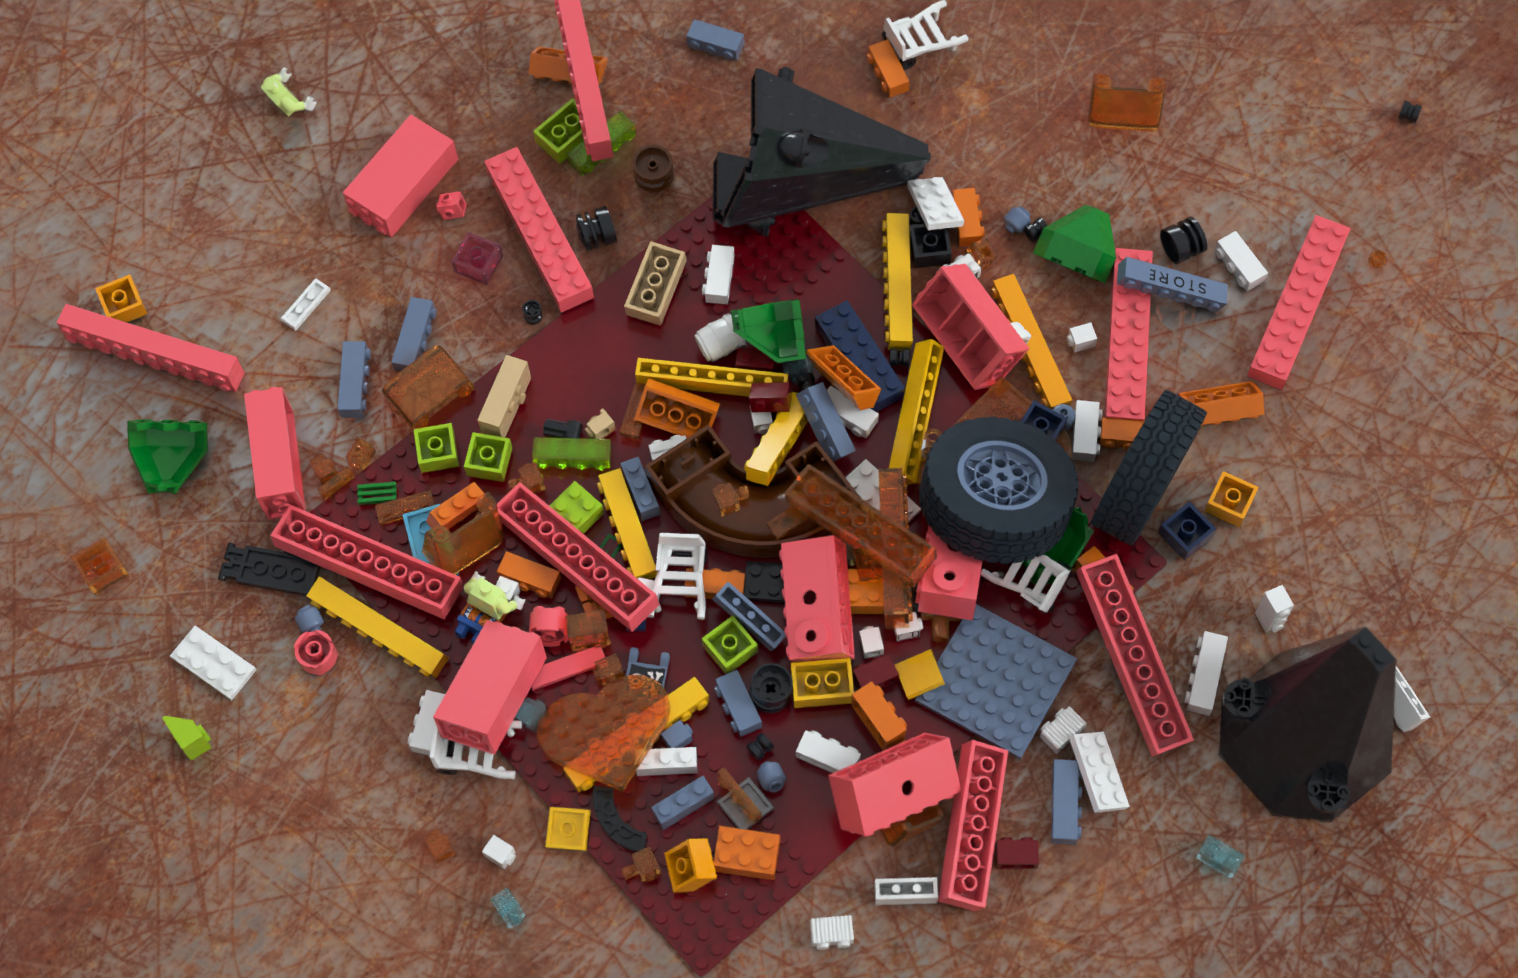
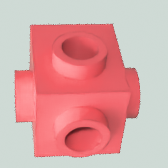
M460 191L440 194L439 200L436 203V209L441 214L443 220L464 217L467 204Z

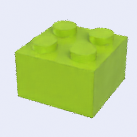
M452 423L414 429L418 465L421 473L459 467L455 432Z
M473 432L464 464L466 475L504 482L512 452L510 438Z
M576 481L549 505L583 534L604 514L603 505Z
M733 615L702 638V646L725 674L731 673L758 653L757 643Z

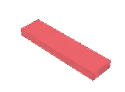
M601 645L544 664L531 686L532 691L606 665L607 661Z

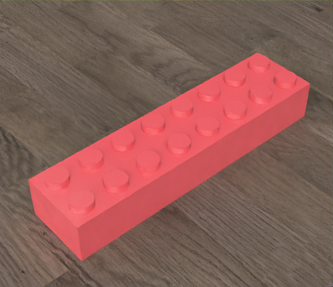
M975 740L966 742L961 746L957 772L961 791L954 794L938 902L971 911H977L986 906L1008 750Z

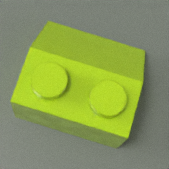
M170 716L162 718L181 749L191 761L212 748L209 744L211 738L201 724L197 726L193 720Z

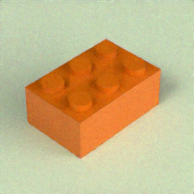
M871 681L852 694L851 706L884 751L905 741L907 725L902 717L898 718L894 713L896 710L893 704L884 699V693L880 686H875Z
M719 826L713 861L716 872L774 880L780 847V835Z

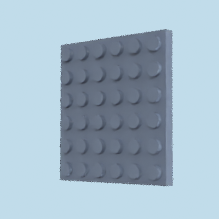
M976 604L973 621L962 619L937 662L945 685L917 696L915 702L990 744L1008 750L1010 755L1021 760L1075 665L1077 658Z

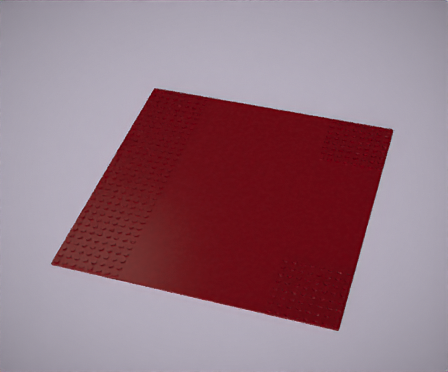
M712 196L654 241L655 243L685 252L687 260L661 326L628 316L624 308L647 251V248H645L593 289V299L568 309L509 355L528 362L531 380L525 391L524 403L519 405L505 437L510 438L512 452L504 482L470 477L466 475L464 469L472 433H481L478 418L502 366V361L416 428L452 423L455 432L459 467L421 473L413 431L309 512L413 557L402 514L437 504L441 505L473 482L484 492L486 498L483 506L447 530L463 589L445 620L347 578L377 613L449 657L437 678H435L446 691H448L473 646V643H471L473 633L469 632L466 638L462 639L456 636L455 630L458 625L457 618L467 605L469 594L464 591V586L472 578L475 571L480 576H485L486 581L496 586L499 579L497 570L506 551L557 570L496 518L493 507L519 482L547 505H550L576 481L603 505L604 514L584 533L587 538L600 547L607 534L615 536L614 533H617L616 527H612L610 524L609 516H612L610 510L606 511L604 507V493L600 494L597 483L600 482L598 475L621 469L620 463L639 457L645 471V465L652 461L648 445L652 444L655 440L666 441L676 435L634 420L645 385H637L635 373L638 358L736 368L738 349L726 357L708 362L694 338V335L697 334L696 332L708 323L721 319L723 315L731 314V310L800 299L805 349L826 347V343L815 328V316L848 300L890 365V350H888V343H885V331H888V326H884V317L887 315V310H884V299H887V294L883 293V286L805 210L775 216L774 225L769 227L768 237L759 236L758 232L752 230L746 224L729 228L712 220ZM712 245L734 247L735 257L728 305L707 303L705 295H702L703 284L707 283V279L704 278L705 268H709L707 253L708 251L711 252ZM913 315V342L911 351H909V367H903L902 365L891 366L905 389L915 343L929 339L939 343L936 337ZM746 341V346L743 347L745 349L759 350L748 341ZM943 351L925 437L929 444L933 445L944 431L950 427L952 428L955 424L963 423L965 420H974L980 417H997L1000 419L1002 417L1009 418L1012 421L1013 419L1021 421L988 387L974 390L947 352ZM807 355L806 359L776 362L775 373L788 374L791 394L792 392L800 393L801 388L797 385L796 378L808 372L814 374L815 384L823 382L826 390L832 386L812 366ZM683 390L720 403L712 429L731 453L732 460L744 468L746 461L751 459L754 449L758 448L762 436L766 435L754 434L749 397ZM903 399L877 412L879 414L878 423L866 439L862 436L854 435L850 429L845 427L856 450L848 456L834 461V464L845 478L865 459L887 478ZM603 408L614 421L615 430L596 442L593 437H588L584 429L587 428V423L593 416L600 415V410ZM771 412L773 422L778 412ZM552 419L562 422L569 420L580 422L583 424L579 443L571 445L565 443L562 439L543 436L545 421ZM809 421L779 469L785 467V461L814 442H818ZM921 461L916 483L900 487L894 484L920 508L919 490L925 463L921 465ZM1077 474L1078 496L1074 508H1082V513L1087 514L1088 528L1095 530L1078 558L1093 546L1105 558L1117 554L1128 582L1134 588L1133 594H1135L1166 566L1167 561L1141 535L1131 546L1091 524L1092 517L1102 497ZM396 482L397 502L358 505L357 485ZM655 493L654 496L659 506L660 515L645 521L641 520L631 496L656 566L660 533H689L670 515ZM387 494V495H381V496H363V498L387 497V496H393V494ZM863 508L861 518L834 535L846 543L848 569H883V614H851L855 659L851 660L852 678L853 670L857 665L870 663L875 658L864 659L859 640V631L868 626L879 627L884 647L883 656L889 654L894 665L930 649L936 662H938L962 621L960 618L918 612L917 618H921L923 629L920 630V637L902 641L896 640L892 617L906 614L898 612L901 595L904 594L908 576L910 575L901 568L893 566L886 556L901 542L911 550L913 556L922 562L928 532V523L923 516L922 510L895 537ZM865 521L869 526L868 531L874 534L875 540L870 545L859 548L856 544V538L852 537L849 530L857 523ZM609 538L602 550L604 552L609 550L607 554L611 557L618 543ZM707 545V564L704 565L703 570H711L713 568L721 569L725 572L738 570L745 573L746 577L747 561L782 564L780 557L754 558L739 556ZM619 550L614 560L627 570V567H630L629 563L623 560ZM983 560L981 571L983 569L991 573L1003 571L1005 577L1013 562H1010V564H1000V562L991 563ZM1024 564L1020 566L1012 582L1019 584L1026 571ZM668 565L666 571L686 572L687 568H692L693 566ZM560 572L561 581L552 599L549 597L541 598L533 591H523L520 589L519 598L526 599L522 610L515 609L509 612L502 621V624L509 627H517L529 633L530 614L533 612L534 607H563L569 615L568 641L566 643L564 641L560 642V646L544 647L547 656L544 664L597 645H601L607 664L533 691L530 688L514 718V721H522V728L513 729L515 731L513 737H509L506 734L498 750L549 808L590 810L586 850L699 977H703L862 836L861 834L842 830L840 827L828 776L832 773L796 757V750L805 730L809 732L816 731L827 740L830 738L835 739L846 748L850 746L857 749L858 753L861 754V760L883 750L854 711L851 704L794 708L793 688L790 700L784 709L773 714L757 710L762 721V728L740 737L739 733H734L730 721H732L730 714L726 715L723 710L722 704H724L722 697L718 698L714 690L716 686L715 679L726 674L702 646V638L731 617L712 599H705V619L700 620L697 619V612L694 607L695 602L698 601L697 598L685 597V595L660 594L659 603L662 610L659 613L654 612V617L646 618V631H626V627L615 617L590 626L578 597L576 585ZM1076 572L1073 577L1069 576L1054 601L1056 607L1053 612L1040 610L1039 607L1023 598L1021 593L992 583L980 575L976 599L977 605L1066 653L1072 650L1098 626ZM663 580L662 586L684 587L685 581ZM1029 582L1027 587L1034 589L1035 584ZM1053 583L1045 585L1041 593L1047 595ZM751 601L785 631V627H787L783 614L785 603ZM747 631L757 643L758 653L735 670H738L748 694L752 675L761 665L768 663L779 664L785 667L791 674V663L795 662L787 657L786 647L788 646V638L786 636L774 650L769 651ZM632 647L638 648V663L660 666L661 653H669L670 661L663 698L693 677L699 681L709 695L708 705L700 711L697 709L688 720L682 722L684 725L687 723L693 731V734H691L693 741L684 748L696 747L698 773L637 776L636 758L632 755L626 759L625 764L621 767H614L610 770L608 776L594 781L591 788L578 792L566 776L563 768L653 706L622 700L630 649ZM853 678L854 692H856L859 688ZM900 678L899 681L882 688L884 699L893 704L896 710L894 713L898 718L902 717L907 725L905 741L922 733L949 737L953 754H955L962 744L975 736L916 703V697L908 700ZM762 733L771 741L774 748L770 752H766L760 761H757L749 753L746 746L750 742H754L756 737ZM661 735L654 744H647L643 747V749L668 748L661 739ZM764 762L779 763L786 776L783 788L777 792L764 790L756 776L758 769ZM704 776L714 791L715 799L663 830L654 817L651 807ZM749 777L774 807L772 812L749 830L780 835L775 879L767 880L716 872V879L693 892H673L664 853L688 839H708L714 861L719 826L737 828L717 804V801ZM594 786L614 788V805L620 818L630 827L647 833L644 854L636 853L620 846L603 830L594 809Z

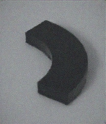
M594 786V809L603 830L620 846L630 851L644 854L647 833L630 827L620 818L614 805V788Z

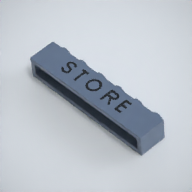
M1126 257L1118 264L1117 285L1124 286L1127 289L1140 290L1142 293L1155 294L1161 298H1170L1176 302H1184L1194 307L1207 308L1210 311H1219L1227 304L1228 284Z

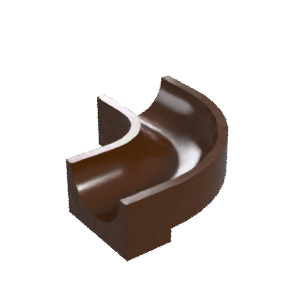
M709 425L645 465L646 476L652 491L676 522L689 534H699L707 545L730 554L754 558L780 557L781 543L835 535L861 518L862 498L817 441L785 461V467L776 472L768 486L746 480L744 468L732 460L731 453ZM783 517H794L795 523H793L794 526L791 529H787V527L783 529L781 527L784 524Z

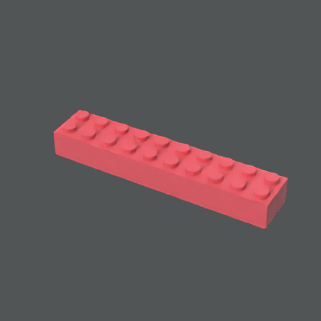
M554 0L587 156L591 155L592 162L613 158L611 139L580 0Z
M518 147L485 160L487 173L560 312L593 299V288Z
M1315 215L1247 377L1283 390L1351 228Z
M1115 248L1116 260L1112 268L1104 417L1144 421L1151 293H1142L1140 290L1127 289L1124 286L1117 285L1118 264L1126 257L1152 263L1153 251Z
M65 304L56 322L61 329L60 331L70 343H80L89 349L96 348L108 355L112 353L124 360L128 358L139 365H150L156 370L163 369L174 376L179 374L190 381L198 380L206 386L211 387L214 385L225 392H229V390L236 392L245 374L238 358L69 304Z
M521 482L493 507L496 518L631 632L660 605L657 595Z
M289 505L270 535L274 547L444 620L463 589L461 577L292 505Z
M1115 554L1080 567L1076 574L1151 756H1156L1194 741L1118 555Z

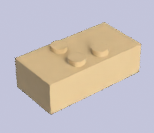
M650 241L624 305L626 315L662 325L687 262L685 252Z
M509 355L505 356L478 418L482 434L506 437L519 405L524 403L525 391L531 380L527 361Z

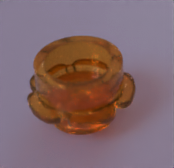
M1381 250L1372 252L1368 259L1369 263L1375 268H1381L1387 263L1386 254Z

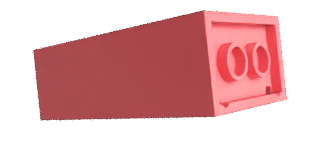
M410 115L344 190L343 195L348 206V212L354 217H360L368 226H374L379 233L386 234L392 238L458 161L454 141L415 116Z
M966 264L940 267L933 279L926 283L924 290L917 294L918 297L912 303L913 308L944 347V350L974 390L999 385L1030 349Z
M271 387L268 390H253L250 393H245L244 398L256 499L268 520L282 518L289 505L306 511L294 412L283 388Z
M486 621L433 716L441 738L495 755L547 658L541 637L534 632L528 633L517 627H509L498 621Z

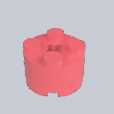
M560 606L554 608L534 607L533 612L530 614L529 633L534 632L538 634L544 647L560 646L562 641L566 643L568 641L569 615L565 612V608Z
M321 630L307 631L301 634L294 644L295 657L302 669L307 673L321 676L328 672L336 663L338 657L337 649L330 636Z

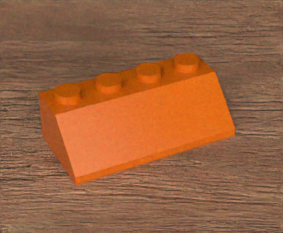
M539 46L530 53L529 74L534 75V78L544 79V77H548L552 81L560 82L566 80L572 84L565 50ZM592 55L599 85L603 79L608 57Z
M834 345L806 350V355L812 366L832 386L836 387L844 397L848 398L857 409L874 408L881 388Z
M648 379L634 420L688 438L707 425L712 428L720 403Z
M1253 381L1178 393L1181 398L1188 400L1207 412L1202 426L1205 424L1218 425L1223 421L1236 422L1241 418L1254 419L1259 415H1265L1263 392Z

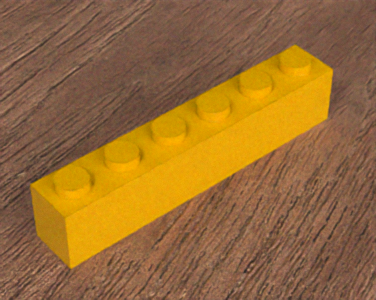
M792 392L790 411L777 413L775 421L769 425L768 432L762 436L758 448L754 449L751 459L746 461L744 466L746 480L768 486L806 426L808 419L796 396L798 393Z
M621 469L598 475L600 482L597 483L600 494L604 493L605 499H603V504L606 511L610 510L612 515L609 516V521L612 527H616L617 533L614 534L617 543L623 546L624 550L620 551L623 560L629 563L630 567H627V571L637 579L655 578L657 575L656 566Z

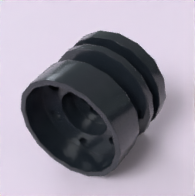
M606 206L594 209V218L592 219L588 212H584L586 221H583L581 214L576 215V229L580 241L587 252L592 251L590 242H593L596 249L599 248V239H602L605 246L617 243L615 229Z
M1190 216L1179 221L1177 225H1170L1160 231L1163 249L1168 258L1176 265L1190 259V256L1194 257L1207 251L1208 246L1205 233L1194 217Z
M774 663L764 664L757 668L752 675L749 696L755 708L768 714L777 713L784 709L790 700L793 681L791 674L785 667Z

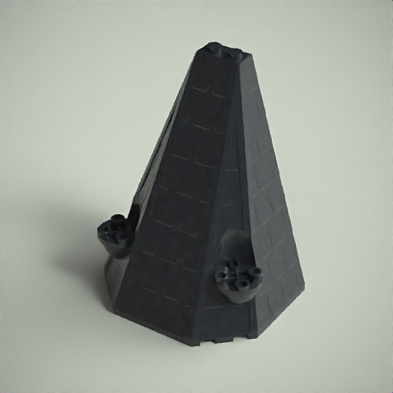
M756 68L751 78V139L749 143L751 149L749 158L721 152L717 153L713 162L712 220L729 228L746 224L749 228L758 232L759 236L768 237L769 227L774 225L775 216L907 185L908 181L916 180L919 175L923 174L926 163L930 161L931 153L929 152L928 144L765 70Z
M1367 627L1281 652L1251 677L1236 680L1226 687L1221 701L1219 756L1273 816H1290L1295 819L1304 820L1316 819L1331 823L1392 772L1396 658Z

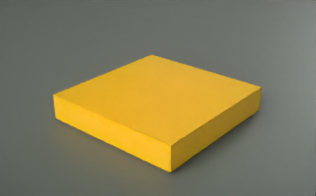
M931 649L895 664L908 700L945 685Z
M550 807L545 848L586 851L590 810Z

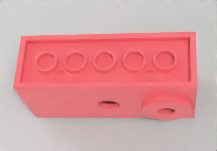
M929 525L915 603L919 604L918 612L973 621L982 561L974 559L973 556H966L961 551L951 548L949 544L943 542L940 536H937L932 531V527H929Z
M834 535L781 543L779 556L783 565L781 578L784 580L782 596L785 600L783 614L787 622V627H785V636L788 638V646L786 647L787 657L793 662L843 658L855 659L846 543Z
M922 733L828 775L841 829L850 831V833L861 834L864 837L873 835L874 831L890 827V824L893 822L903 821L908 815L920 813L926 807L935 806L943 799L953 798L954 794L961 791L950 738L930 733Z

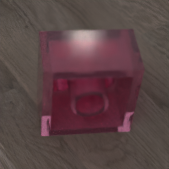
M468 232L451 261L453 270L458 274L487 285L503 257L502 247L498 243Z

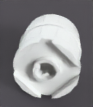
M729 313L723 315L721 319L708 323L694 335L702 354L708 362L726 357L736 349L746 346L745 339L733 332L732 316Z

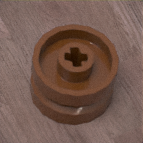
M648 145L639 149L634 155V176L640 188L649 192H659L666 189L672 183L674 177L673 162L668 150L662 146Z

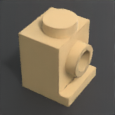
M602 408L600 415L593 416L588 421L587 428L584 430L589 438L593 437L598 442L615 430V424Z

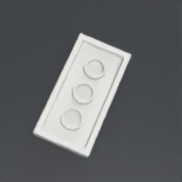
M943 177L908 181L907 187L928 230L963 227L964 219Z
M867 459L846 477L862 498V508L893 537L921 512L919 506L891 481L887 480Z
M197 626L192 628L170 655L173 660L231 701L256 672L254 666Z
M1104 732L1073 734L1070 736L1069 739L1094 813L1125 810L1130 807Z

